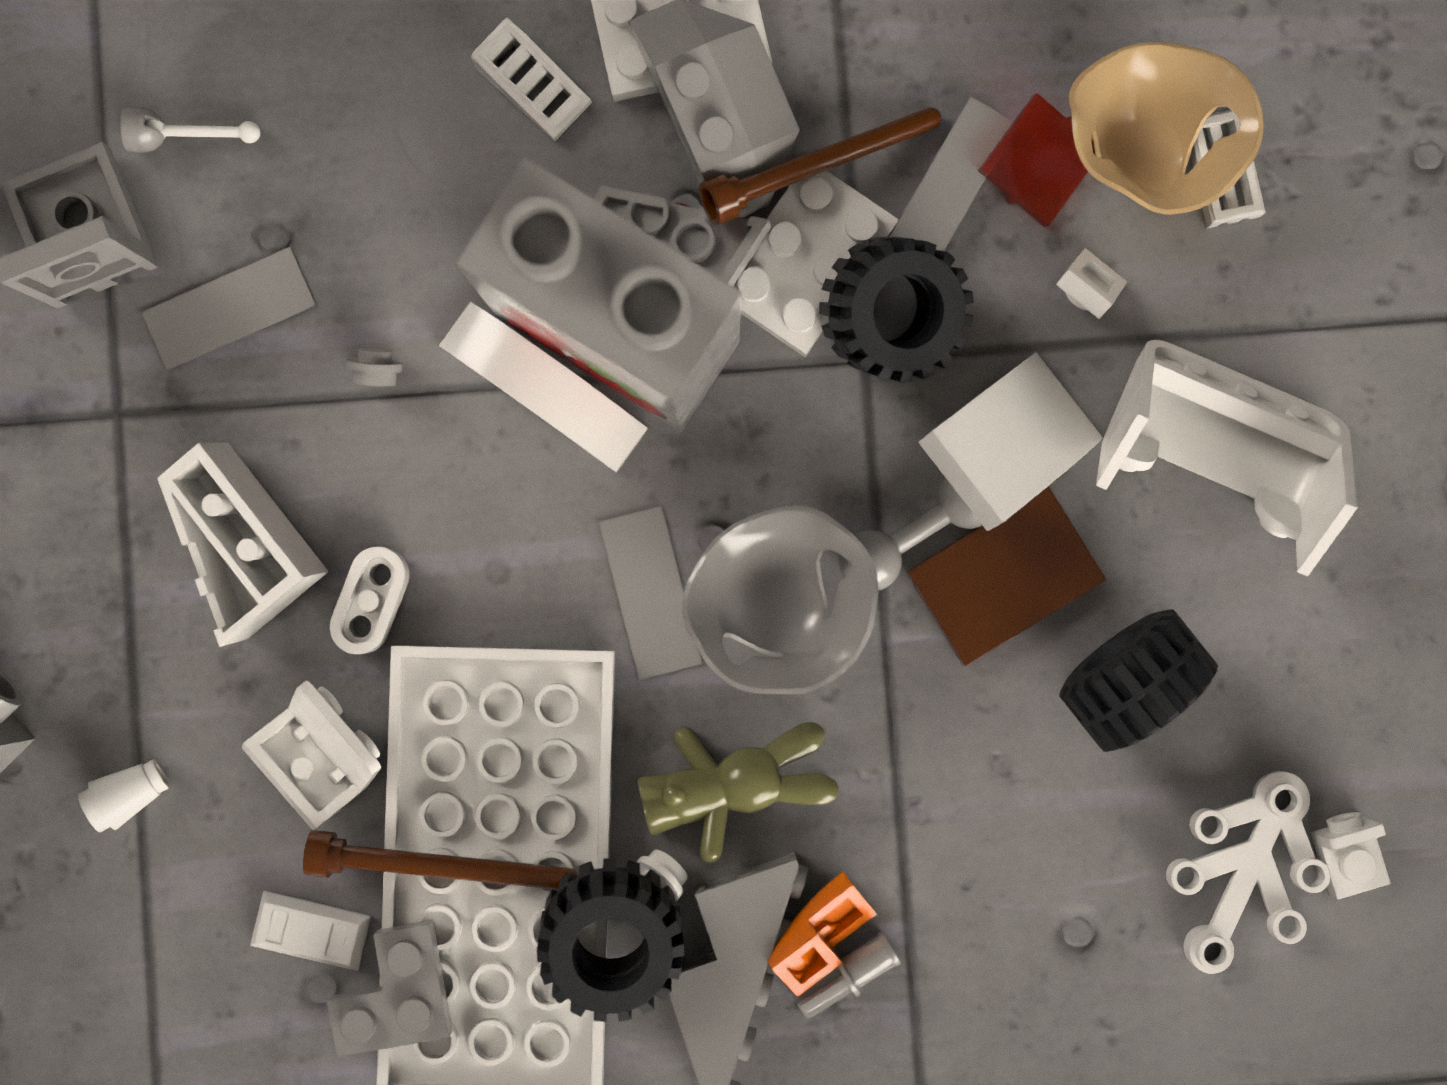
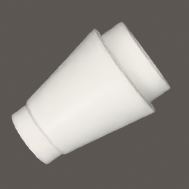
M152 759L145 764L142 763L89 781L88 789L78 794V800L85 816L98 832H102L109 827L117 830L158 797L161 792L170 788V783L162 767L155 759Z

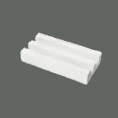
M1231 109L1212 113L1206 118L1190 154L1193 168L1208 152L1203 128L1207 130L1210 147L1217 140L1223 138L1220 124L1227 123L1230 135L1239 130V119ZM1254 160L1240 177L1246 205L1239 207L1235 187L1233 186L1222 196L1225 210L1221 211L1219 199L1202 208L1206 228L1216 227L1226 222L1228 224L1239 222L1245 218H1249V220L1259 218L1266 213Z

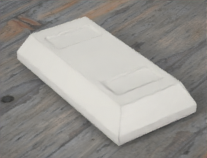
M263 891L250 946L358 971L372 916Z

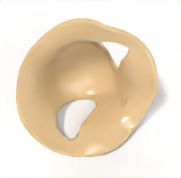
M1146 42L1126 46L1104 56L1085 69L1076 78L1069 92L1073 138L1076 151L1084 167L1098 181L1128 196L1142 207L1156 213L1166 215L1181 214L1201 209L1216 201L1236 184L1255 159L1261 146L1264 130L1263 112L1253 84L1246 74L1232 62L1203 49L1167 42ZM1218 107L1230 108L1239 119V130L1230 136L1217 140L1188 174H1185L1192 148L1206 118ZM1091 137L1093 139L1095 154L1093 153Z

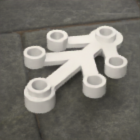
M1285 771L1270 772L1258 780L1252 797L1216 810L1210 808L1199 809L1190 819L1191 833L1194 837L1207 844H1217L1224 840L1229 828L1257 820L1247 841L1193 860L1186 858L1176 859L1167 868L1166 879L1168 884L1184 895H1193L1202 889L1206 880L1233 871L1209 925L1194 927L1188 932L1184 940L1183 948L1186 958L1202 972L1208 974L1220 973L1231 964L1234 957V946L1230 938L1256 882L1269 915L1267 918L1269 933L1286 944H1295L1301 941L1306 934V921L1300 913L1291 908L1271 852L1279 832H1281L1293 861L1290 869L1292 882L1298 888L1309 893L1321 892L1328 886L1330 871L1326 864L1315 859L1302 823L1303 817L1309 810L1310 794L1306 784L1298 776ZM1287 790L1291 797L1290 804L1285 809L1279 810L1275 804V797L1280 791ZM1213 816L1217 821V829L1213 834L1204 836L1201 832V823L1206 817ZM1310 865H1315L1318 873L1317 878L1311 884H1305L1302 878L1304 869ZM1184 867H1191L1194 873L1193 880L1186 886H1180L1177 882L1178 872ZM1286 916H1292L1294 928L1290 933L1282 935L1279 931L1280 921ZM1210 943H1219L1221 948L1220 955L1215 960L1207 961L1204 957L1205 948Z

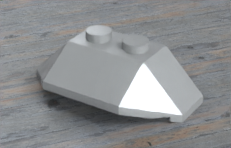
M674 0L628 21L699 184L721 174L727 178L736 176L740 180L787 162L800 129L755 24L686 0ZM775 191L747 201V207L740 210L738 217L743 218L769 206Z

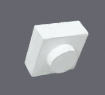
M1084 248L1056 285L1066 293L1068 299L1076 307L1088 310L1100 319L1115 302L1127 281Z

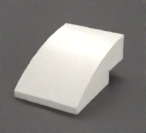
M1036 352L932 430L918 443L983 527L989 531L1005 522L1094 448L1103 437Z

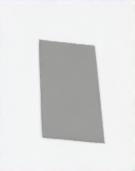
M288 247L146 309L141 314L166 371L314 307L316 304L291 247Z
M662 506L600 521L599 526L639 681L702 665L700 652L688 633L683 620L682 601L684 590Z

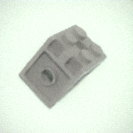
M100 142L0 183L25 245V248L0 257L1 284L58 309L68 305L65 299L68 296L88 288L99 292L118 284L117 276L139 267L147 271L158 268L112 150L105 143ZM84 202L88 209L85 223L67 229L64 223L66 209L73 203Z

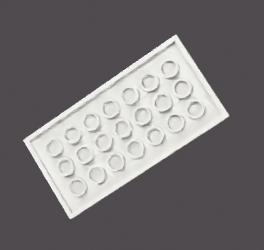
M391 646L384 849L567 867L574 869L578 877L579 866L591 861L594 869L603 868V858H610L615 651ZM383 872L382 929L433 920L452 1033L447 1038L378 1050L376 1085H603L605 1022L594 1021L593 1011L585 1010L582 1017L570 1012L571 1000L566 999L559 1004L551 995L553 983L544 985L540 975L541 962H537L539 929L542 911H545L546 899L552 889ZM602 919L588 925L578 935V939L585 949L603 958H607L608 919Z

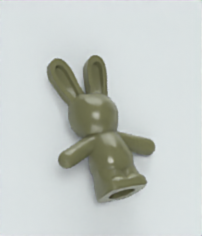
M814 722L799 724L763 748L745 747L735 750L717 765L692 729L688 727L678 728L673 735V740L692 768L638 778L639 791L650 834L656 836L680 825L691 824L704 819L700 855L704 861L711 863L717 861L722 854L728 809L736 812L754 813L765 809L774 802L801 805H824L831 803L836 799L839 792L837 782L831 777L824 774L780 775L779 768L814 753L824 741V729Z

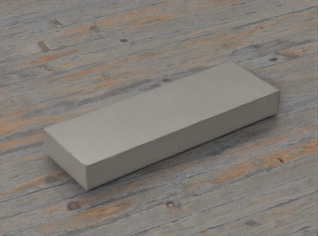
M970 96L889 238L901 237L928 241L937 245L936 250L944 251L1018 123Z

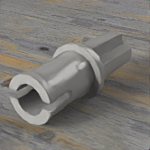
M883 932L877 934V937L850 954L840 958L842 963L800 996L797 997L792 992L797 1006L807 1018L815 1016L852 992L857 997L861 994L859 991L860 987L894 966L902 964Z

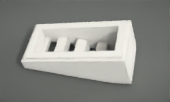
M505 18L471 55L476 70L554 142L592 103L591 99L509 18ZM513 47H515L516 50L513 52V54L498 68L496 65ZM529 60L534 66L515 85L510 79ZM547 76L551 82L531 101L527 95ZM563 91L568 96L567 100L548 118L543 111Z

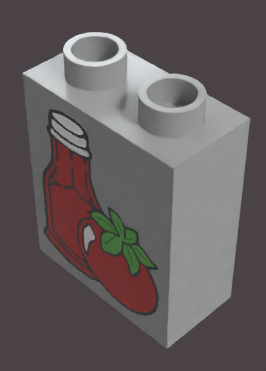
M525 156L456 262L458 268L498 319L680 434L739 344L742 292Z

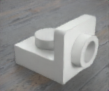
M1350 812L1333 816L1326 820L1328 827L1310 832L1318 860L1326 864L1330 871V882L1327 886L1329 896L1339 900L1391 884L1377 838L1386 835L1383 823L1361 817L1359 812Z

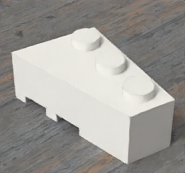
M197 443L157 478L182 546H188L199 576V578L195 579L200 596L206 595L218 629L213 631L219 647L249 639L329 572L229 443Z

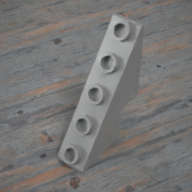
M794 851L698 884L695 887V897L713 950L682 960V970L679 979H671L672 991L669 993V998L699 1085L740 1084V1082L731 1079L738 1059L747 1062L752 1051L757 1028L749 1026L755 1005L765 1007L774 979V974L766 972L767 961L785 930L791 924L790 920L783 918L789 897L799 900L807 877L808 867L798 864Z

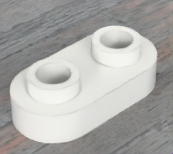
M371 547L359 553L352 562L330 620L331 637L341 650L350 654H367L379 649L387 640L409 582L407 562L395 550L384 547ZM384 564L390 569L391 577L385 585L381 586L374 580V571L378 566ZM360 616H365L371 623V630L365 637L359 636L354 630V623Z

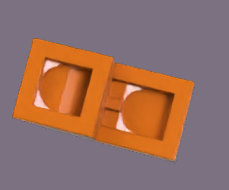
M842 871L822 888L798 913L776 944L767 962L775 974L798 997L842 963L833 947L877 913L850 878Z

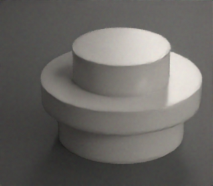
M358 349V358L346 360V369L352 370L351 383L358 385L395 386L397 373L402 372L403 368L402 362L392 360V351L383 349Z

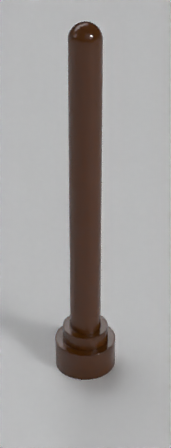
M929 107L740 180L736 176L727 178L721 174L703 181L699 184V195L704 211L714 225L735 219L739 216L740 210L747 207V201L937 128L941 123V113L938 109Z
M319 830L310 831L303 857L304 875L329 878L332 872L342 873L344 868L559 890V881L568 872L575 878L578 877L574 869L567 867L347 845V840L337 838L336 832Z

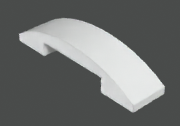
M472 302L469 303L439 344L443 350L484 379H487L616 473L648 430L645 425L596 388Z

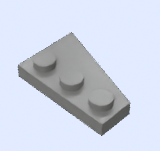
M601 186L593 198L732 287L771 229L770 220L750 216L749 219L737 217L722 224L714 225L707 217L703 206H700V209L671 204L667 203L665 198Z

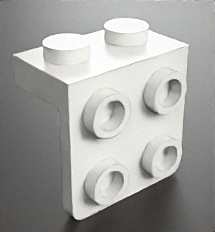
M305 681L296 688L289 707L243 743L242 749L312 830H317L366 790L381 769V765L377 760L380 753L374 742L361 730L353 732L339 716L343 711L336 698L326 688L319 687L316 690L310 682Z

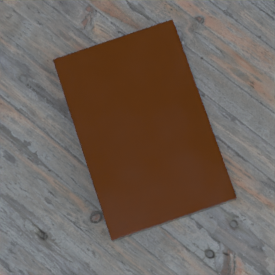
M1049 486L1002 524L989 531L981 526L905 572L963 666L969 665L1106 581L1105 576Z

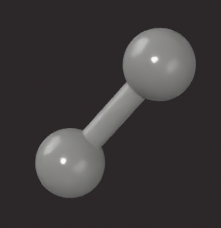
M946 478L942 481L938 491V505L896 532L888 535L878 530H862L854 534L864 545L874 563L878 577V591L890 586L898 577L902 565V553L949 523L966 529L983 526ZM840 555V570L843 577L846 578L851 571V563Z

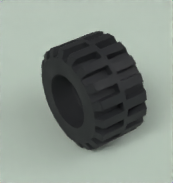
M876 237L869 239L868 245L856 244L848 249L851 256L849 259L838 258L831 267L838 273L835 280L825 278L821 290L830 292L828 302H819V314L828 316L829 323L821 326L824 336L835 341L831 348L837 356L847 359V364L857 370L888 381L892 379L898 382H912V376L921 379L928 378L934 375L933 365L945 368L953 361L948 352L952 348L962 350L967 339L960 336L963 326L972 327L974 315L965 314V305L974 303L972 291L962 289L961 284L968 280L964 269L951 267L955 258L947 251L936 250L937 245L928 241L901 237ZM902 275L910 282L915 291L917 300L916 314L912 324L902 335L893 340L885 341L875 325V301L885 284L893 278Z
M1175 610L1159 611L1134 622L1091 653L1067 677L1059 692V697L1104 752L1119 750L1132 746L1151 736L1189 708L1210 685L1217 672L1218 664Z
M603 858V868L594 869L591 861L580 865L579 877L577 878L570 872L563 876L559 881V890L552 889L546 899L545 911H542L537 944V962H541L540 975L544 985L553 983L551 995L559 1004L566 999L571 1000L570 1012L582 1017L585 1010L594 1012V1021L606 1022L607 1014L618 1013V1019L621 1022L631 1020V1010L639 1008L643 1015L654 1009L655 995L663 1000L672 991L671 979H679L682 970L681 957L684 956L680 907L676 906L675 894L669 885L661 888L660 876L651 869L645 876L641 875L640 863L628 860L626 868L616 867V858ZM620 919L634 925L645 938L636 950L626 956L603 958L585 949L580 943L578 935L588 925L596 921Z

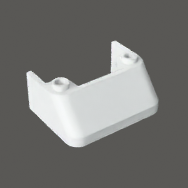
M1151 340L1146 343L1133 367L1102 440L1096 486L1107 490L1119 469L1127 472L1145 471L1153 466L1157 457L1254 498L1255 512L1259 517L1261 526L1266 531L1277 537H1290L1296 540L1297 572L1308 577L1357 509L1351 434L1347 425L1339 417L1321 407L1174 344L1161 340Z

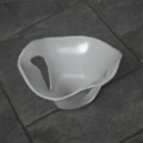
M806 506L778 507L751 515L731 525L710 543L698 560L687 582L682 601L683 620L688 633L706 664L727 684L739 690L756 694L806 693L821 688L835 680L855 662L865 648L874 625L878 600V577L874 563L864 545L842 524L826 513ZM826 550L839 553L851 563L850 573L837 586L830 616L819 561L822 552ZM730 636L732 639L760 653L775 657L753 656L742 665L732 664L724 651L722 638Z

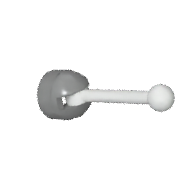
M124 107L121 112V138L126 152L145 153L154 151L163 144L166 136L240 138L246 143H254L261 134L259 126L252 121H245L240 126L165 125L161 117L149 109Z

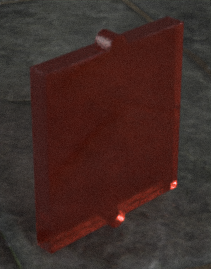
M1038 93L1032 95L978 169V172L1007 195L1006 202L1008 204H1017L1043 227H1048L1088 173L1075 148L1072 116H1063ZM1091 140L1093 153L1095 154L1094 144Z

